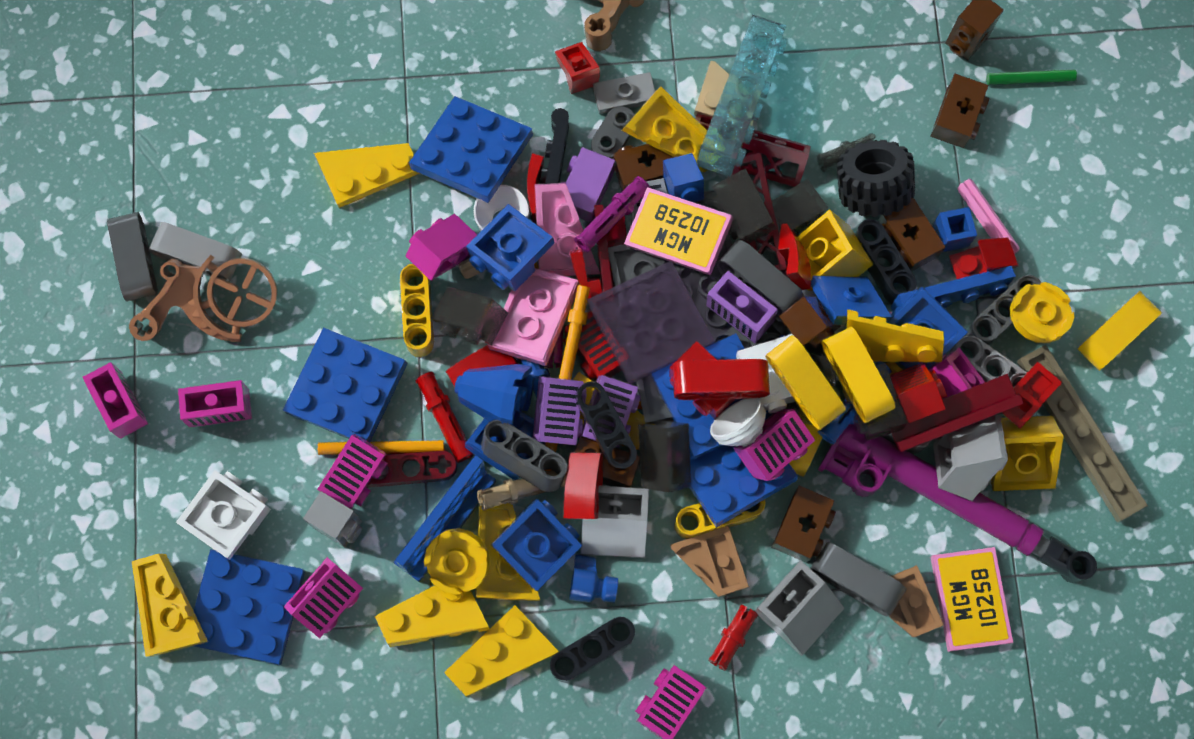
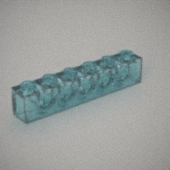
M754 14L752 15L702 143L697 160L699 167L728 177L732 176L735 166L741 168L747 151L742 149L744 143L750 144L755 130V127L751 126L752 120L757 122L759 120L764 105L759 103L760 98L766 99L772 84V82L767 81L768 77H775L780 60L775 59L776 55H783L788 41L787 38L783 37L786 25Z

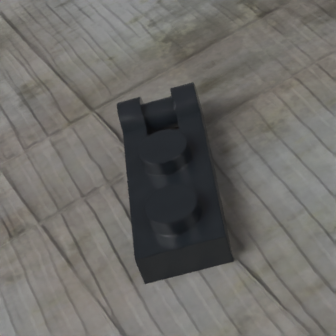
M562 108L555 109L551 114L554 136L553 140H547L545 158L550 159L548 168H542L540 184L560 183L569 133V114Z

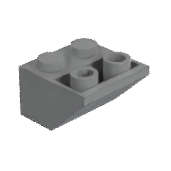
M997 414L940 436L933 444L938 488L971 501L980 491L986 489L992 477L1005 467L1008 460L1001 417Z
M599 486L598 519H583L581 555L644 558L649 489Z
M800 560L757 607L755 612L782 639L803 656L844 610V606L828 585Z

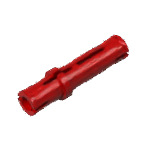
M434 372L425 373L415 381L427 402L426 408L435 417L443 436L453 452L456 462H463L475 454L465 448V443L467 442L465 434L449 405L450 399L448 395H444L434 376Z

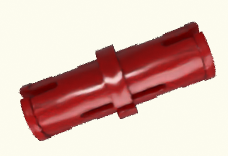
M740 605L728 629L724 628L721 632L723 637L708 659L714 666L718 664L719 669L723 671L727 670L737 649L744 646L746 642L744 637L758 617V614L752 609L748 612L747 606Z

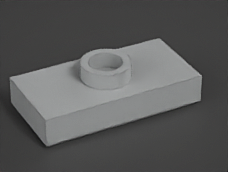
M651 72L593 83V91L599 114L608 113L611 109L618 106L627 108L643 106L655 92Z

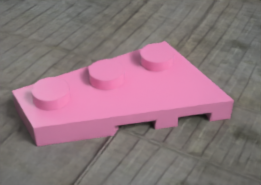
M566 183L535 184L536 224L550 234L555 242L538 260L539 269L562 276H574L576 273L569 250L580 249L575 243L574 238L583 231L567 185ZM590 250L588 253L583 251L586 275L600 274L592 251Z

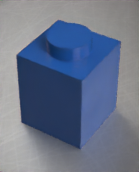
M692 153L663 160V178L669 195L693 203L704 200V178Z
M970 207L941 212L932 224L935 232L945 245V249L942 252L968 248L977 237Z

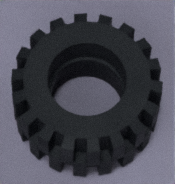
M868 140L866 143L860 142L855 144L854 148L849 147L845 150V154H841L837 163L838 192L842 205L848 207V210L852 213L859 212L861 216L872 215V217L892 215L891 212H899L903 209V206H908L911 198H914L915 169L912 153L908 152L905 146H899V143L894 141L887 142V140Z

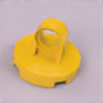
M1042 282L1040 285H1025L1014 296L1010 306V317L1015 329L1022 336L1036 343H1051L1059 340L1071 328L1075 318L1074 312L1072 313L1069 305L1071 301L1069 296L1059 287L1048 282Z
M456 528L442 532L431 541L425 552L424 565L427 567L433 585L443 592L457 595L473 590L481 584L488 574L490 558L488 549L480 537L471 531Z

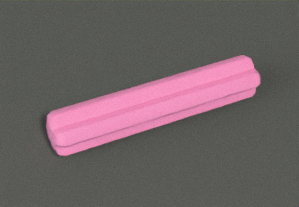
M968 179L961 183L957 188L958 192L990 238L1009 237L1014 254H1017L1020 247L974 181Z

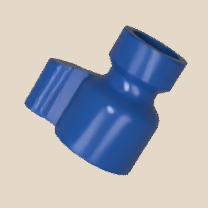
M575 555L569 600L590 603L595 598H601L603 602L615 603L618 578L606 576L604 579L599 578L595 557Z

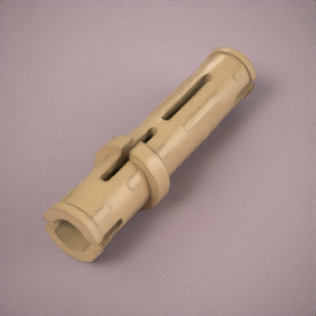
M553 470L545 471L547 475H557V473ZM566 474L561 487L565 486ZM508 479L498 486L478 490L477 497L484 511L501 504L509 503L513 505L518 503L520 499L544 493L545 491L540 490L524 479L514 481Z

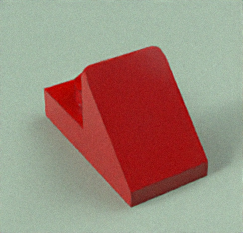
M582 42L555 51L557 62L566 75L571 94L591 88L593 83L599 82L600 68Z
M1009 237L978 240V246L949 256L956 279L1007 266H1012V268L1018 267Z

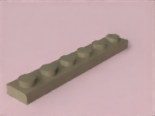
M1044 345L1020 358L1017 364L1024 371L1028 372L1036 362H1039L1062 382L1043 405L1049 415L1054 417L1064 439L1116 522H1120L1148 506L1048 347Z

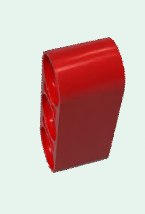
M764 359L693 360L673 364L674 398L678 400L754 399L770 395L768 361Z

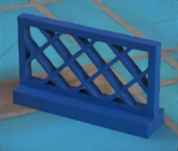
M476 455L394 560L393 563L418 582H421L428 572L427 567L424 565V557L431 541L446 530L461 529L479 505L477 491L491 488L496 483V479L487 473L482 459Z

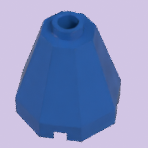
M523 364L468 369L463 373V376H458L454 391L458 394L461 404L490 422L499 420L502 424L508 423L520 429L525 421V418L519 417L522 410L528 412L531 404L534 375H530L533 370L531 366Z

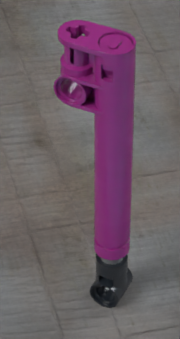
M856 421L854 424H849L838 437L835 444L830 446L818 468L820 472L826 469L840 477L842 483L851 487L852 491L861 497L873 495L881 487L888 475L1010 547H1015L1017 551L1029 556L1031 553H1034L1038 556V561L1059 572L1067 582L1079 583L1091 578L1096 573L1097 562L1089 552L1077 551L1053 536L1050 538L1043 536L1044 529L1034 523H1029V520L980 492L971 501L938 488L935 466L907 450L898 451L895 443ZM860 474L870 475L874 482L873 487L863 486L860 482ZM1074 559L1082 564V575L1077 574L1073 570L1072 563Z

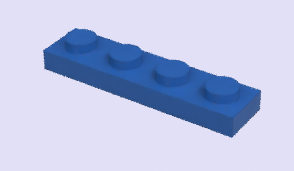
M1007 266L925 287L924 289L944 308H947L953 302L961 300L963 303L972 302L978 299L980 295L990 293L991 296L1002 294L1008 289L1009 284L1016 275L1012 266ZM919 289L898 294L891 305L892 311L898 306L901 307Z

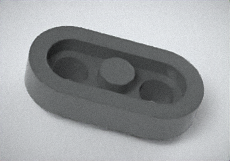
M624 106L611 109L592 139L591 151L613 159V153L624 147L631 135L621 130L635 115L633 111ZM618 117H624L626 121L624 123H618L616 119ZM603 141H609L612 145L609 147H603L601 143Z

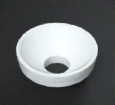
M500 185L489 203L477 198L474 205V218L479 229L482 231L493 220L495 213L503 210L508 204L528 218L529 206L524 195L512 186Z
M758 398L743 399L734 403L714 420L710 428V434L721 445L746 447L752 444L763 432L762 427L765 421L766 410L762 402Z

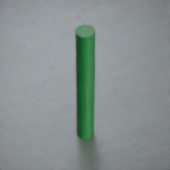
M1073 69L987 73L986 82L987 85L1076 81L1077 71Z

